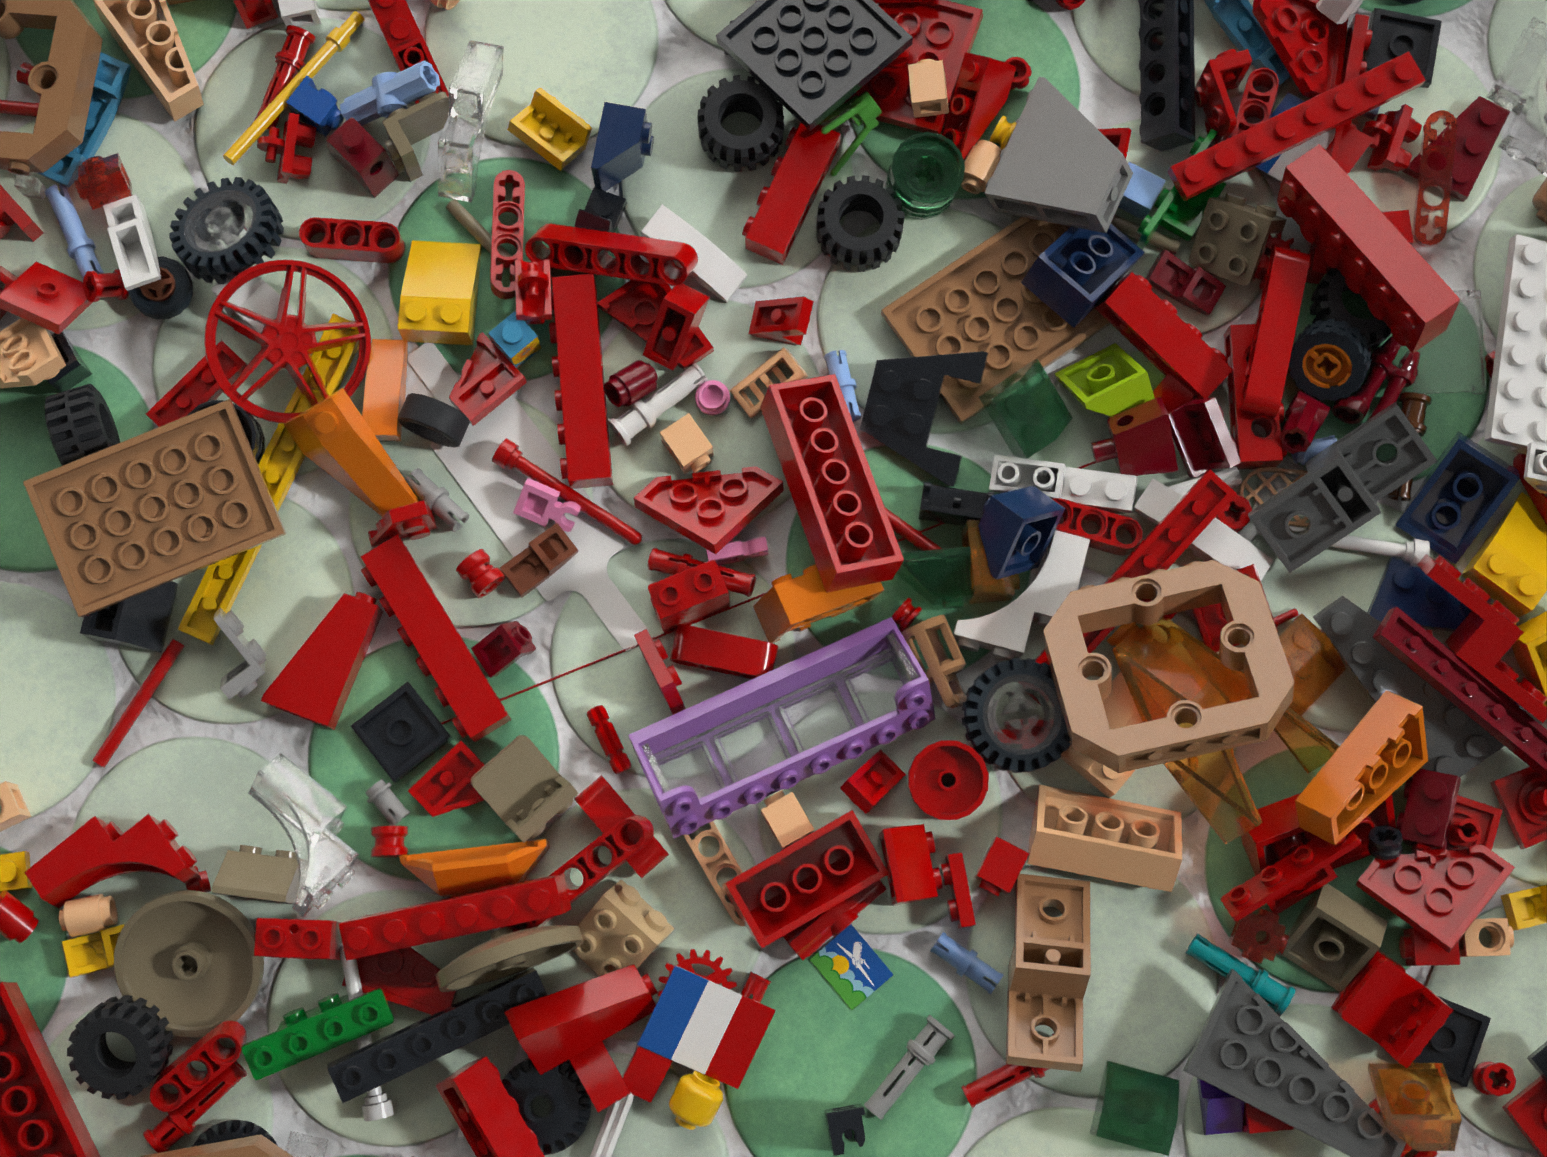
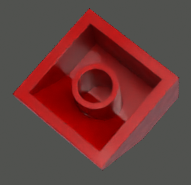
M924 824L882 829L879 837L885 867L889 873L887 879L892 905L896 906L937 898V890L943 889L939 867L932 868L930 854L936 853L932 831L925 832Z

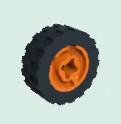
M1336 319L1318 320L1313 325L1309 324L1302 333L1300 332L1292 347L1289 362L1291 371L1289 374L1295 380V385L1299 389L1304 390L1305 394L1310 397H1317L1318 400L1338 401L1339 398L1345 399L1349 397L1352 392H1356L1360 388L1371 365L1372 359H1370L1372 352L1371 347H1368L1367 338L1360 333L1357 327H1352L1343 320L1342 322L1335 321Z

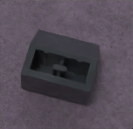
M170 581L84 616L80 634L94 641L162 653L178 583Z

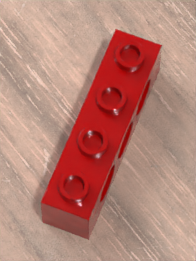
M1256 324L1230 325L1223 335L1225 356L1228 360L1227 364L1233 369L1226 379L1230 435L1236 443L1237 453L1241 460V463L1234 466L1238 470L1277 467L1287 454V451L1282 448V441L1279 439L1281 433L1280 424L1284 421V405L1282 402L1275 418L1239 410L1247 368L1246 357H1249ZM1251 425H1261L1266 431V437L1261 438L1254 435Z

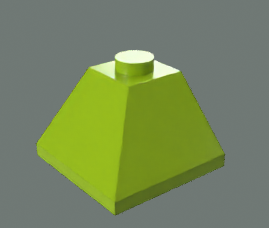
M1116 343L1054 373L1056 379L1086 409L1108 416L1116 415L1155 399L1147 371Z

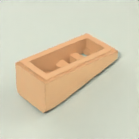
M784 347L729 390L751 419L761 412L760 406L765 396L755 383L757 380L761 379L767 388L769 385L774 384L767 375L771 370L781 383L802 380L808 377L790 351ZM782 362L793 374L789 379L778 366ZM749 387L760 402L754 405L744 392L746 388Z

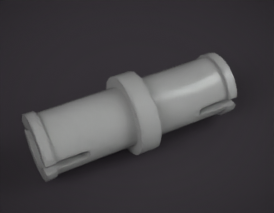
M417 468L410 474L420 484L418 485L408 476L405 480L415 495L421 501L424 500L430 510L440 517L453 532L461 529L463 526L453 518V515L463 523H466L469 519V514L464 512L448 497L449 492L444 487L439 488L421 469Z

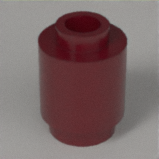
M636 360L609 377V381L604 384L605 394L616 407L630 406L656 390L657 373L650 364Z

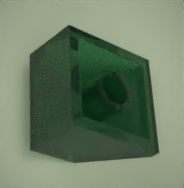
M1038 359L1033 360L979 396L1012 454L1016 457L1028 459L1055 441L1073 419Z
M1107 1061L1090 1134L1169 1156L1178 1119L1180 1080Z

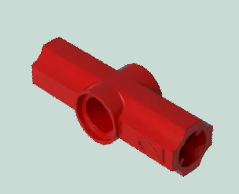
M879 880L787 933L783 938L803 961L819 949L831 936L836 937L859 917L858 913L887 889Z

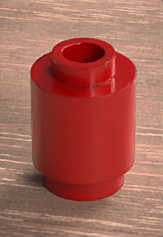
M5 890L0 893V934L7 940L11 941L14 939L20 944L34 931L39 920L33 916V910Z

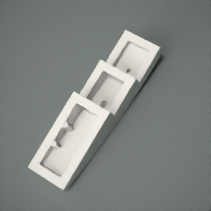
M1153 478L1134 506V511L1158 525L1183 496ZM1214 518L1188 547L1194 551V556L1204 562L1215 560L1234 570L1255 564L1260 581H1262L1274 562L1273 559L1217 518Z

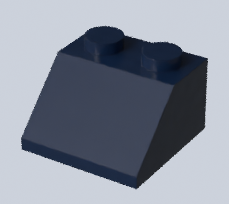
M604 102L591 164L595 188L607 191L641 169L645 156H651L654 136L651 135L652 123L647 121L646 109Z
M1035 486L992 495L984 504V514L978 525L991 576L997 580L1038 568L1065 508Z

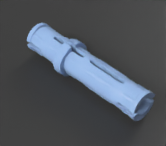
M56 184L46 189L45 195L51 204L67 241V253L70 258L75 260L82 276V281L87 271L103 274L104 271L94 252L96 248L94 241L88 238L68 193V188L59 184L61 190L59 192Z

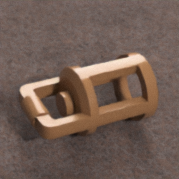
M945 615L932 617L901 632L929 679V684H936L944 704L950 708L963 706L966 696L956 674L961 672L967 664ZM938 630H941L953 659L948 658L937 633ZM915 640L927 663L928 669L926 670L913 643Z

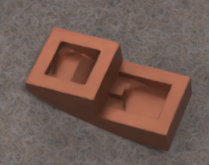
M558 523L529 542L528 548L500 567L508 582L521 598L543 583L578 553V549Z

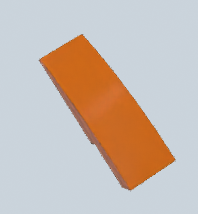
M372 339L362 417L379 441H401L402 425L397 418L406 399L407 340Z

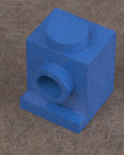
M307 75L286 101L291 113L300 114L299 120L316 127V131L325 137L331 130H336L343 122L344 117L336 105L337 99L323 88L318 91L312 78Z

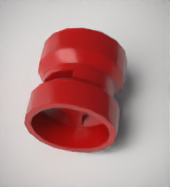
M479 549L470 554L456 568V572L463 580H470L471 590L478 599L491 593L506 578L498 567L489 565L490 556L484 549Z

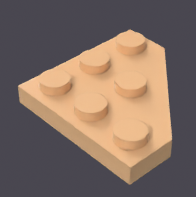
M20 318L0 331V389L37 385L43 380L55 377L60 369L66 366L48 329Z

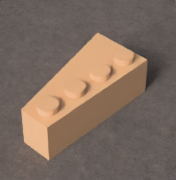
M93 0L100 20L174 122L204 105L198 83L166 0Z

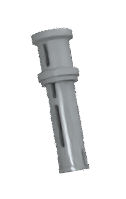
M931 1015L926 1018L928 1023L914 1040L910 1039L907 1042L906 1048L908 1051L887 1075L870 1099L864 1103V1106L881 1120L924 1065L929 1066L936 1061L934 1056L948 1039L952 1040L955 1037L953 1033Z

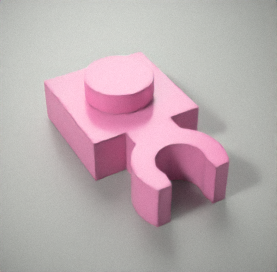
M528 478L513 513L544 527L552 519L555 523L559 524L563 531L571 532L575 522L568 520L564 513H571L577 516L581 506L572 501L564 503L557 501L561 493L560 491Z
M759 537L745 542H741V540L733 542L732 539L717 554L707 549L706 553L708 561L715 560L717 565L721 566L741 562L746 558L768 555L766 537Z

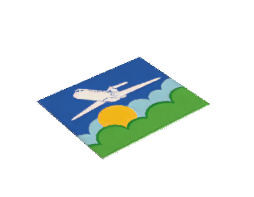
M852 924L809 959L851 1010L856 1008L894 975Z

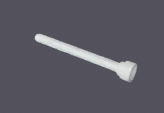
M1289 526L1291 530L1296 532H1300L1306 529L1302 527ZM1351 535L1345 536L1330 546L1402 558L1404 562L1410 563V566L1418 568L1420 567L1417 564L1426 554L1429 555L1430 543L1425 540L1413 539L1412 542L1406 541L1405 544Z
M341 943L340 956L348 998L351 1000L363 995L357 959L346 961L343 943ZM371 1033L356 1039L358 1049L372 1043ZM381 1086L367 1092V1096L364 1097L365 1104L362 1105L364 1121L383 1119L394 1114L392 1101L387 1099L386 1092H382Z

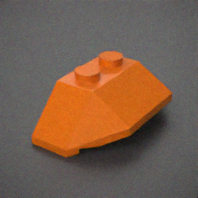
M547 839L525 841L524 843L515 842L401 855L399 858L400 864L438 895L454 897L523 882L550 849V845Z

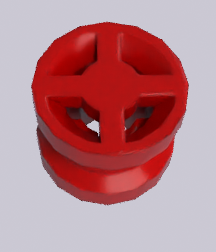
M1236 494L1215 518L1238 533L1250 522L1248 513L1252 511V507L1247 499Z
M408 826L371 827V835L375 838V846L371 849V857L390 858L408 855V848L404 845V838L408 835Z

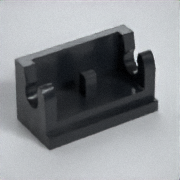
M924 482L918 519L979 528L978 525L984 514V504L995 493L931 485L930 482Z
M861 1103L825 1110L831 1151L834 1156L844 1154L845 1142L842 1139L843 1133L847 1139L852 1138V1130H854L856 1142L859 1147L863 1146L865 1132L862 1115H865V1110Z

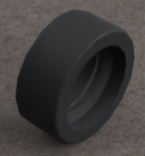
M416 393L407 395L397 418L399 423L412 433L434 443L453 448L460 446L470 423L469 418L456 408L432 397Z

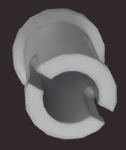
M381 779L365 792L369 797L367 802L369 804L373 802L390 823V826H395L410 811L404 807L391 791L390 787L392 785L390 783L386 784Z

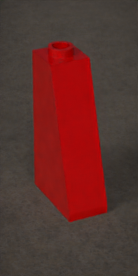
M356 592L355 597L344 593L265 691L261 701L271 707L335 730L384 612L378 605H375L377 599L361 592Z
M633 964L507 1010L505 1014L522 1048L539 1074L542 1075L653 1013L656 1004L652 996L658 992L648 973L641 977L636 966Z

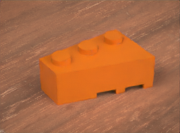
M814 564L804 569L801 576L792 578L791 574H787L772 581L773 587L753 608L768 642L775 643L780 641V638L786 632L797 628L803 631L811 627L810 623L829 616L833 618L874 600L884 591L881 582L826 593L818 568Z

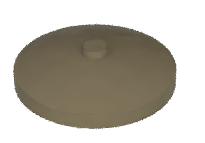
M179 890L150 900L126 922L115 946L114 972L122 996L131 995L133 1002L143 998L147 1000V1007L151 1008L155 1005L160 1009L157 1015L160 1019L166 1016L169 1024L165 1027L166 1031H172L174 1036L202 1037L224 1021H237L251 1006L262 983L264 957L254 956L256 931L249 920L235 906L210 893L195 890Z
M552 925L513 932L511 926L490 933L491 940L460 955L441 969L435 977L441 992L466 989L546 963L576 949L584 943L579 926Z

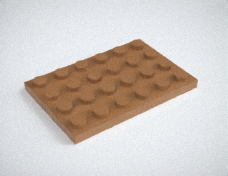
M1020 217L881 310V315L912 357L981 351L989 353L981 384L951 376L944 377L940 397L961 425L1111 324L1094 308L1073 328L1021 283L1037 257L1071 226Z
M230 399L23 481L78 617H84L286 535L284 526Z

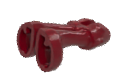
M1390 337L1380 348L1373 350L1370 359H1372L1371 369L1362 387L1354 395L1335 401L1332 408L1333 415L1347 424H1358L1363 421L1370 408L1372 399L1384 379L1388 381L1387 387L1378 405L1366 421L1396 402L1403 388L1409 387L1415 382L1418 376L1417 367L1421 353L1416 351L1412 354L1408 350L1399 361V365L1397 367L1394 366L1392 362L1397 356L1401 345L1396 342L1394 337Z

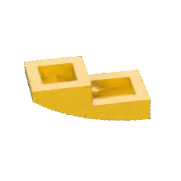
M1547 885L1500 895L1506 917L1508 918V924L1512 927L1513 931L1547 923Z
M125 924L62 941L61 944L69 979L114 967L115 946Z

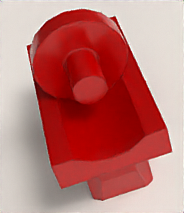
M1404 104L1398 111H1388L1385 114L1380 113L1377 115L1376 121L1364 123L1362 132L1374 138L1369 145L1370 148H1373L1367 165L1368 168L1378 171L1386 167L1387 169L1399 172L1409 167L1412 155L1410 152L1402 149L1401 145L1403 141L1406 143L1415 141L1420 134L1422 125L1411 117L1414 108Z
M289 112L288 120L284 123L282 139L279 138L280 129L276 127L269 128L268 136L257 139V148L266 152V162L275 163L276 154H280L277 182L287 184L289 178L308 179L311 173L312 158L294 153L296 145L307 148L313 147L316 127L299 122L300 114Z
M550 259L538 262L515 260L516 320H524L527 325L543 324L545 320H552Z

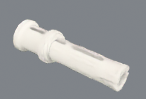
M693 363L688 369L664 385L656 393L644 401L639 400L633 403L632 408L619 418H611L608 421L609 426L618 439L625 446H628L631 443V438L646 427L651 429L655 426L657 417L708 381L707 377L703 376L705 373L696 363Z

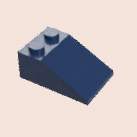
M1110 224L1106 233L1070 227L1037 257L1021 283L1074 328L1100 303L1145 252L1112 224Z
M1457 432L1437 460L1438 462L1434 464L1395 523L1397 527L1414 538L1429 541L1432 550L1454 564L1458 562L1520 479L1519 470L1460 432Z

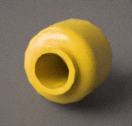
M698 1071L683 1075L679 1079L669 1100V1108L676 1116V1123L689 1130H694L696 1126L706 1127L710 1125L723 1101V1092L719 1088L720 1082Z

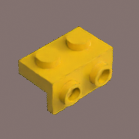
M538 88L534 92L531 104L509 121L507 130L561 171L586 149L592 127L560 103L555 97L548 94L542 88Z

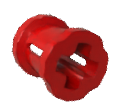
M115 269L113 273L97 274L95 271L86 272L83 279V287L89 302H98L100 298L115 297L118 300H126L128 298L129 292L124 287L119 269Z
M1491 1061L1481 1062L1477 1064L1472 1072V1083L1480 1093L1502 1096L1510 1094L1515 1088L1516 1078L1514 1071L1507 1064ZM1490 1072H1495L1494 1077L1499 1080L1497 1085H1493V1080L1489 1078Z

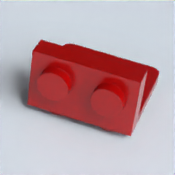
M1235 49L1226 50L1218 54L1215 59L1208 60L1195 86L1196 104L1199 108L1203 107L1207 118L1205 119L1207 135L1211 129L1218 132L1215 137L1216 144L1228 139L1237 125L1236 115L1227 91L1239 87L1253 62L1248 49L1236 52Z
M1380 958L1342 1004L1338 1014L1344 1021L1381 1045L1398 1063L1408 1068L1415 1058L1421 1054L1423 1048L1438 1029L1444 1025L1453 1009L1432 990L1388 959Z

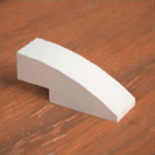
M135 194L103 205L109 228H107L125 289L128 291L160 280V268L153 235L145 207Z
M664 205L660 206L641 231L642 237L683 242L692 246L697 252L698 263L689 277L726 303L747 277V274L716 245ZM673 260L675 265L683 268L679 262Z

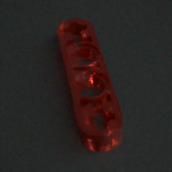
M1445 110L1432 113L1425 121L1422 131L1412 234L1415 242L1426 248L1439 244L1447 231L1457 120L1453 114ZM1439 118L1443 119V124L1449 126V130H1445L1442 134L1441 144L1448 143V147L1442 145L1429 147L1428 141L1434 143L1437 139V130L1432 129L1431 125L1435 124ZM1431 153H1441L1445 157L1446 166L1443 170L1433 171L1428 167L1427 157ZM1429 187L1438 188L1442 192V202L1437 206L1428 205L1423 199L1425 189ZM1421 210L1428 213L1441 212V217L1437 215L1433 217L1432 226L1434 229H1438L1439 233L1434 234L1431 240H1427L1426 234L1420 232V228H1424L1427 225L1429 216H1421Z

